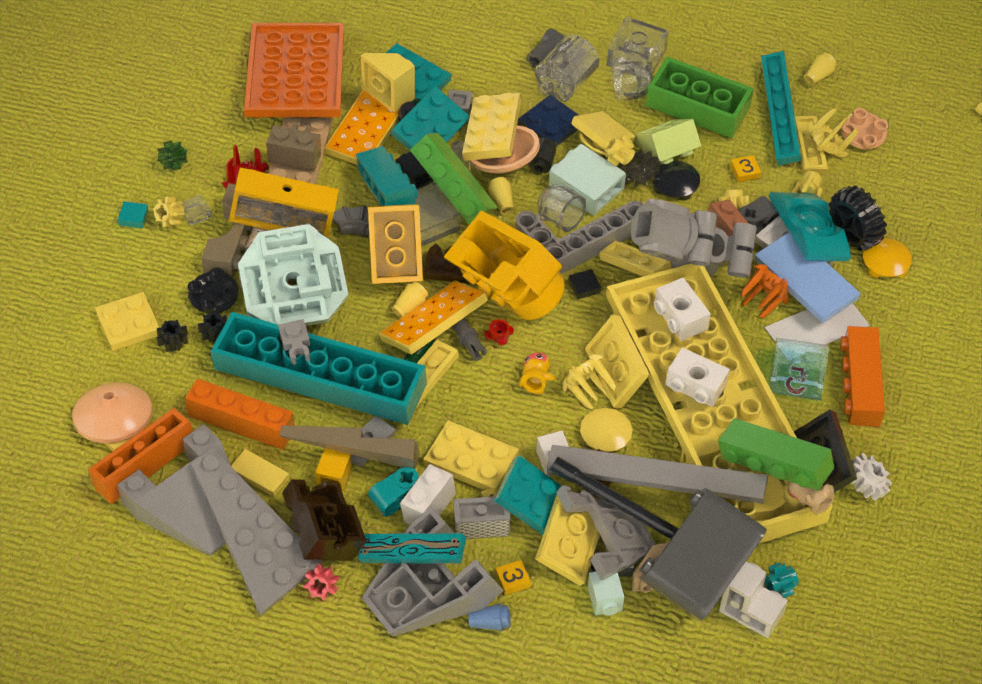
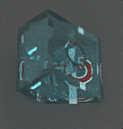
M776 337L769 386L772 393L821 400L829 353L828 345Z

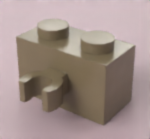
M294 123L292 129L273 125L266 142L268 162L315 172L321 157L320 134L310 133L309 125L306 126L304 131L298 130V123Z

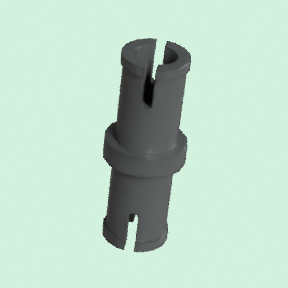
M465 317L451 326L458 335L459 343L467 348L473 360L483 358L478 351H481L484 356L487 354L486 348L478 339V333L469 326Z

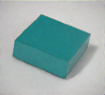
M124 201L118 217V225L143 228L149 210L148 204Z

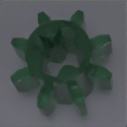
M172 140L164 142V147L157 149L159 152L157 161L164 165V170H180V164L187 163V150L181 146L180 141L174 143Z

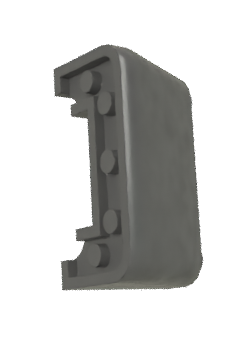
M703 488L702 491L698 489L689 500V503L692 505L690 514L660 556L654 559L649 557L640 569L642 575L639 578L690 617L700 621L713 609L767 530L759 522L707 488Z

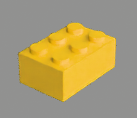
M419 205L367 206L372 284L423 281Z

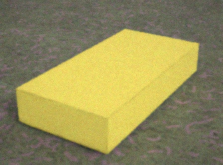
M246 449L231 465L245 482L272 497H275L289 480L288 472Z

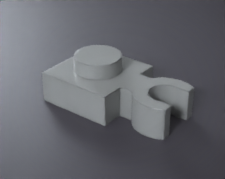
M304 319L279 324L278 327L284 351L289 350L291 363L293 365L296 364L295 357L299 354L304 355L306 361H310V353L307 347L310 345V340Z

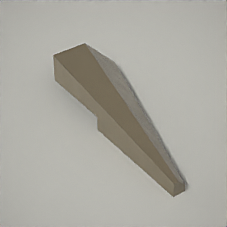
M281 425L280 437L399 467H411L415 470L419 461V445L415 439L364 438L362 428Z

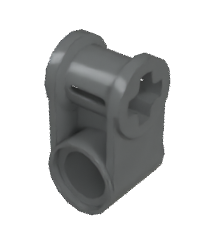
M766 196L759 197L754 202L743 206L739 211L749 224L757 227L756 234L779 216L773 203Z

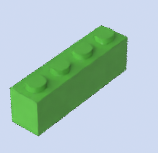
M439 133L426 134L410 149L469 225L481 210L491 215L498 209V206Z
M736 418L732 420L718 440L722 459L730 463L749 467L754 471L764 472L777 479L796 483L804 488L808 487L819 491L834 469L831 449Z

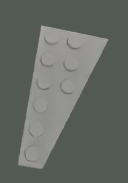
M211 448L191 463V469L211 507L214 519L217 520L235 565L240 570L246 583L247 591L256 605L258 615L261 617L307 579L305 575L308 570L315 572L317 564L320 563L322 566L323 561L304 560L299 545L300 538Z

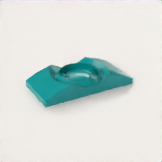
M770 192L769 198L805 260H850L851 254L845 231L834 224L830 216L828 203L813 193Z

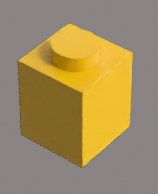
M325 448L315 472L316 486L325 481L339 482L343 493L352 469L351 454Z

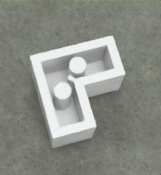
M746 561L723 593L719 612L768 639L784 615L788 600L783 598L778 592L770 591L763 587L767 572L763 571L758 565Z

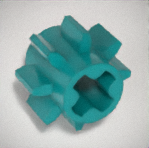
M780 562L769 566L770 573L766 575L764 581L766 588L770 591L778 592L783 598L795 594L793 588L799 584V580L792 566L786 567V564L781 565Z

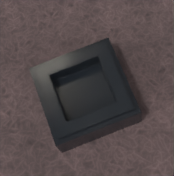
M592 269L569 275L568 281L577 299L601 293V286Z

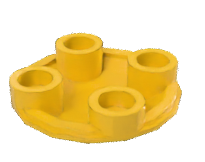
M884 238L878 245L866 251L863 250V261L868 267V273L873 277H904L911 266L912 256L909 249L894 239Z

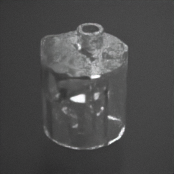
M577 35L564 36L535 67V76L539 83L538 90L543 95L551 94L556 99L567 102L599 67V57L593 46Z

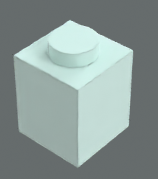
M590 572L588 590L595 615L604 614L609 616L622 611L624 594L618 573L605 580H600L597 572Z

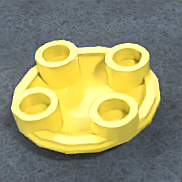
M595 409L588 413L581 421L580 433L582 439L594 451L597 449L603 452L618 451L631 443L633 429L630 420L623 413L615 409Z

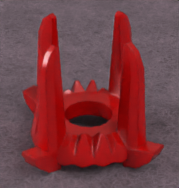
M237 145L233 146V158H230L226 165L227 181L221 183L225 188H227L228 183L236 185L240 168L265 173L269 165L267 162L262 163L259 149L254 148L255 164L252 161L248 162V160H245L244 163L240 161Z

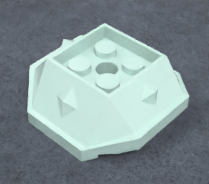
M310 224L258 232L253 243L238 263L247 315L278 325L304 319L306 326L329 322L348 298L339 247L320 234ZM327 264L332 287L331 297L324 298L323 295L300 299L298 285L290 286L287 284L288 280H297L298 276L316 273L317 266Z

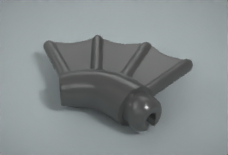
M365 205L356 208L343 206L334 212L332 222L337 225L340 235L356 234L369 237L368 208Z

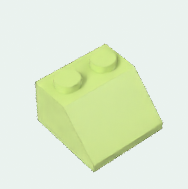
M673 119L634 134L636 136L635 142L650 162H659L660 164L674 161L673 157L680 155V157L691 155L694 153L693 149L701 147L693 119Z

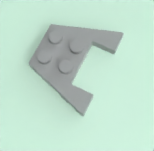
M561 486L556 492L566 512H589L595 528L599 531L608 551L595 553L590 559L600 580H605L642 561L652 546L656 545L645 524L606 501L594 498L590 492L583 490L580 494L571 492V487Z

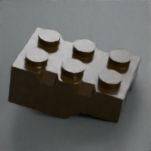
M290 480L282 494L287 508L293 512L292 524L294 530L301 535L299 545L304 560L352 561L367 540L355 506L346 503L339 482L325 481L320 485L313 486L310 491V487L306 485L305 480Z

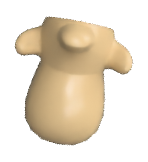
M793 482L789 483L790 494L800 503L809 505L815 515L825 512L834 500V488L832 485L825 484L817 491L808 487H801Z

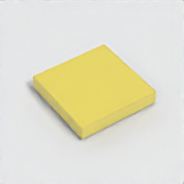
M603 111L574 116L571 122L574 127L603 149H605L609 140L615 136L621 139L625 135L633 141L632 144L636 138L634 134Z

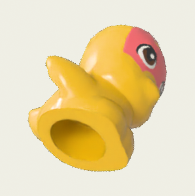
M536 352L526 357L523 367L524 373L519 380V387L524 386L528 392L537 395L544 393L547 380H555V376L548 372L550 360L547 355Z

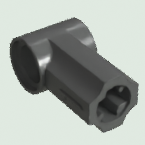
M553 28L548 29L543 35L541 43L527 55V60L531 67L536 70L544 69L556 56L563 57L571 46V39Z

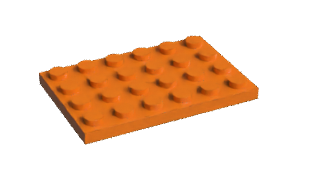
M252 23L244 104L245 117H341L344 23Z

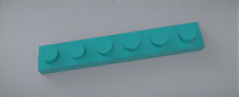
M780 51L763 55L761 59L778 166L802 161L785 53Z

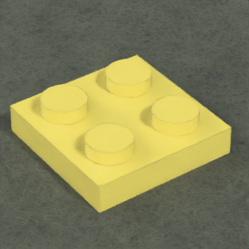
M144 292L95 307L96 315L112 351L157 337L156 329L159 326Z

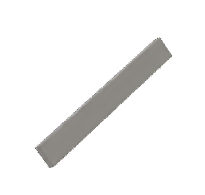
M552 445L546 467L547 473H554L550 471V468L559 456L596 480L693 494L698 489L702 491L703 488H707L721 498L762 504L764 503L768 475L559 445Z

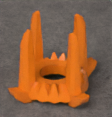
M756 264L753 267L757 271L741 292V297H744L752 289L744 299L742 306L744 307L764 288L767 296L758 308H762L771 300L758 316L759 318H764L782 301L784 304H788V281L769 271L768 266Z

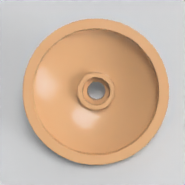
M517 126L512 156L470 160V163L476 169L486 173L503 174L513 172L526 166L537 155L540 148L539 138L533 130Z
M110 382L98 385L83 394L74 405L72 419L75 429L84 438L99 443H115L129 439L141 432L149 423L153 409L150 397L141 388L123 382Z

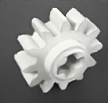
M864 453L852 460L857 480L852 482L856 492L860 491L864 493L866 499L871 496L876 501L890 491L889 486L892 482L886 478L889 472L885 471L882 462L875 461L872 455L867 459Z

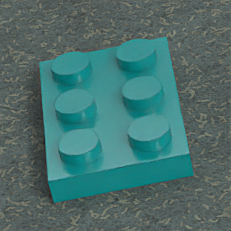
M398 43L386 52L398 53L403 58L410 60L415 66V99L413 102L416 104L435 86L442 90L451 81V73Z
M435 86L392 129L390 134L408 150L414 147L426 134L439 133L445 142L448 143L469 121L470 116Z
M518 455L513 459L494 501L543 535L557 495L556 492L561 485Z

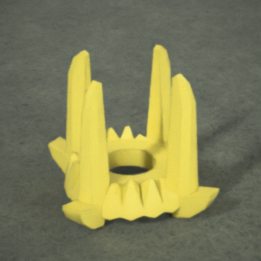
M837 109L829 110L815 124L810 120L808 129L818 146L816 149L819 152L823 150L837 157H846L849 154L845 152V149L856 137L858 128L856 127L844 141L842 136H838L837 132L852 115L851 113L833 129L829 128L830 125L825 123Z
M602 354L590 355V359L581 363L578 367H571L569 375L563 381V391L567 392L570 389L588 409H593L594 407L578 385L582 386L596 401H598V398L586 379L590 377L608 399L609 397L596 372L603 377L612 390H615L616 387L614 380L600 361L605 357Z

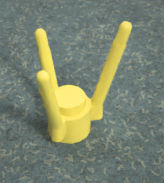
M807 171L791 192L813 193L820 197L823 191L820 187L822 178L817 172Z

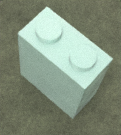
M580 144L574 150H570L562 161L555 163L549 171V187L594 216L624 190L626 173L586 146Z

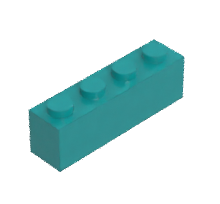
M380 146L355 154L359 174L381 206L416 204L415 199L418 198L417 189L414 184H410L407 174L402 173L400 164L395 163L392 153L388 154L385 148Z

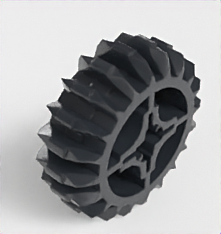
M854 185L842 188L831 197V202L828 203L830 215L834 224L844 229L847 241L851 247H856L859 251H866L881 243L884 235L887 233L885 229L887 223L884 221L885 215L880 210L882 207L877 205L876 199L873 200L871 198L870 192L865 193L863 188H858Z

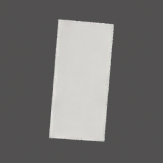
M852 303L824 323H821L810 311L804 310L768 325L765 329L787 359L791 360L840 339L841 336H845L848 326L868 327L870 325Z

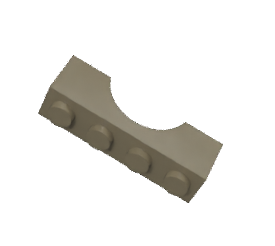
M229 183L222 200L223 215L227 220L230 217L236 187L235 184ZM231 222L234 226L228 233L218 238L208 239L202 255L203 273L210 272L213 268H220L225 274L233 278L236 269L239 270L238 263L242 258V251L247 250L248 234L252 232L253 226Z

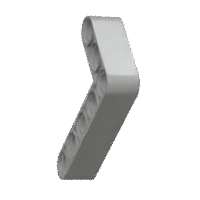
M639 201L629 202L560 239H557L539 217L531 211H523L516 216L515 229L539 241L563 266L560 270V273L563 274L599 255L601 250L615 240L623 242L631 238L633 217L643 203Z

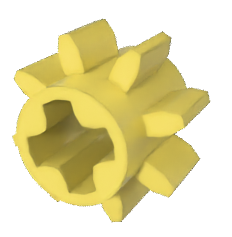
M625 135L621 139L616 136L611 138L605 147L607 160L615 166L619 162L623 165L628 164L635 154V150L632 149L634 147L633 141Z
M743 189L724 190L725 197H719V202L730 200L738 211L743 206L749 204V195L743 196Z
M174 196L158 199V204L153 209L155 221H163V227L180 225V220L185 215L183 203L175 202Z

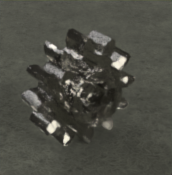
M639 149L634 154V157L628 164L623 165L619 162L617 165L619 169L626 173L625 185L633 182L634 187H637L640 183L647 186V180L656 181V174L660 173L658 157H652L651 151L644 154L642 149Z

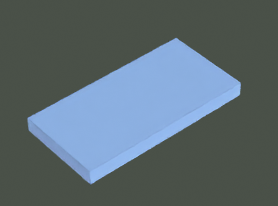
M790 232L755 254L754 260L758 264L768 266L769 271L788 281V292L821 323L826 322L860 299L861 293L826 261L805 260Z

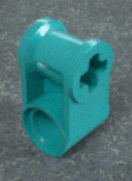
M402 467L386 479L372 486L367 496L384 516H391L401 508V501L417 482L419 474L414 468Z

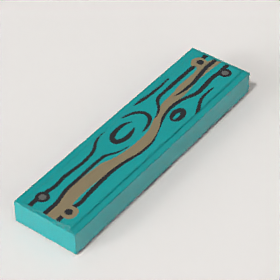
M463 533L364 534L367 542L359 551L358 560L361 563H462L466 536Z

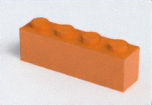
M848 326L845 336H841L840 351H844L845 357H842L841 371L846 372V378H843L842 386L843 393H847V399L844 401V414L848 415L849 425L880 427L885 407L879 328Z
M198 378L185 398L188 417L282 450L285 449L290 440L280 437L281 425L294 426L292 411Z
M173 408L88 469L95 490L110 504H113L120 498L117 484L137 470H140L148 478L184 452L183 438L193 432L190 421Z

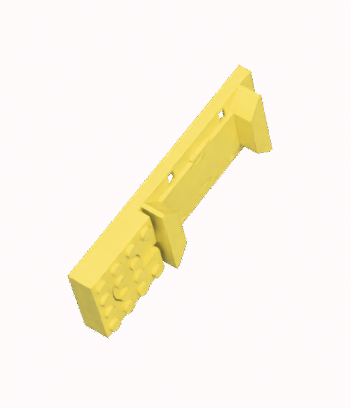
M686 264L607 286L606 297L614 311L613 315L621 317L650 374L647 379L682 447L680 463L768 475L763 504L722 498L767 529L759 544L827 523L832 510V503L825 512L815 515L809 505L800 503L790 494L788 488L790 481L777 479L764 472L754 471L749 467L730 463L722 459L718 440L734 418L795 438L797 437L705 267ZM680 278L686 280L708 311L715 309L718 313V316L710 317L708 330L683 341L679 339L676 333L670 331L667 321L662 314L659 315L654 307L656 289ZM682 347L730 369L727 385L714 407L699 403L694 398L681 392H676L665 385L667 371ZM753 380L757 386L741 391L738 384ZM680 402L683 408L674 410L672 404Z

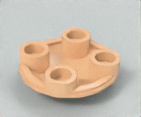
M857 108L854 110V113H851L852 115L841 128V134L846 139L857 127L858 133L850 144L860 149H873L885 142L888 123L886 120L868 113L864 108Z

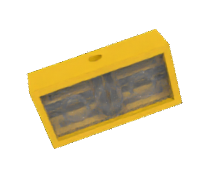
M240 168L229 221L267 230L310 224L320 234L328 238L339 189L258 172L252 169Z

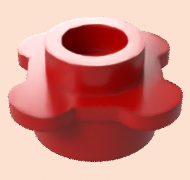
M496 319L490 323L489 330L484 332V337L487 340L497 342L498 345H506L508 337L514 334V328L509 326L505 320Z

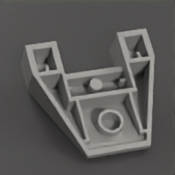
M203 424L183 438L185 457L190 463L157 486L140 470H137L117 484L121 503L138 520L211 556L226 545L217 520L212 515L211 507L191 469V463L211 448L229 465L230 463L221 440Z
M430 507L410 524L404 534L455 532ZM476 559L456 577L444 563H384L362 596V599L390 635L396 636L482 610L504 590Z

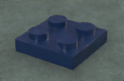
M550 94L518 118V126L533 130L538 138L545 137L553 140L555 147H557L578 131L571 122L574 116H579V114Z

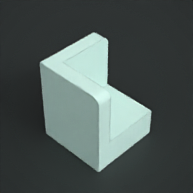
M327 264L317 266L316 273L297 277L300 299L323 295L324 298L331 297L332 287Z

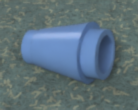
M502 603L469 613L470 628L476 627L496 631L510 628L509 606H502Z

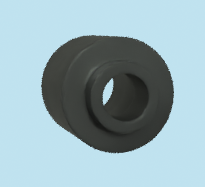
M543 137L539 138L540 148L537 155L528 163L529 167L536 173L549 172L556 154L554 141Z

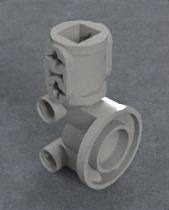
M648 199L636 211L633 217L631 237L632 241L640 246V252L671 261L672 268L686 264L704 266L711 278L719 267L728 266V275L745 278L750 277L757 227L747 223H735L733 236H727L722 229L717 228V214L714 212L700 210L695 211V213H689V209L663 200Z

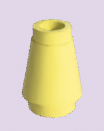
M828 53L817 55L804 75L805 82L814 86L833 73L837 65L833 56Z
M505 177L491 180L488 184V193L498 206L500 214L507 215L512 213L514 207L511 183Z
M416 281L407 284L391 309L396 316L401 318L424 303L428 293Z

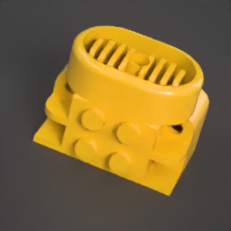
M482 210L444 256L446 260L461 269L462 276L468 282L478 286L477 290L485 292L487 298L491 296V299L501 307L504 306L516 316L525 320H535L551 312L561 300L564 292V279L560 273L563 266L539 241Z

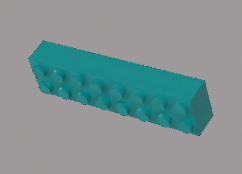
M231 312L210 351L215 370L406 425L409 424L427 385L425 365L308 333L310 345L307 346L310 353V361H306L305 356L299 354L295 357L296 364L293 365L290 361L289 350L284 351L278 324Z

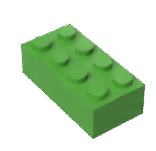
M666 57L648 86L646 106L679 119H693L697 126L733 138L750 109L754 88Z

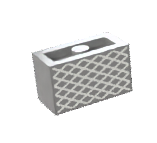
M495 497L453 499L454 532L463 533L466 539L510 536V512L494 501Z

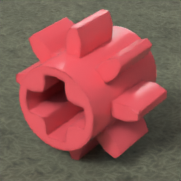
M319 563L315 567V572L308 570L305 575L309 580L303 587L309 589L311 598L317 596L321 597L324 601L329 593L335 594L338 590L334 584L340 577L334 575L332 566L322 568Z

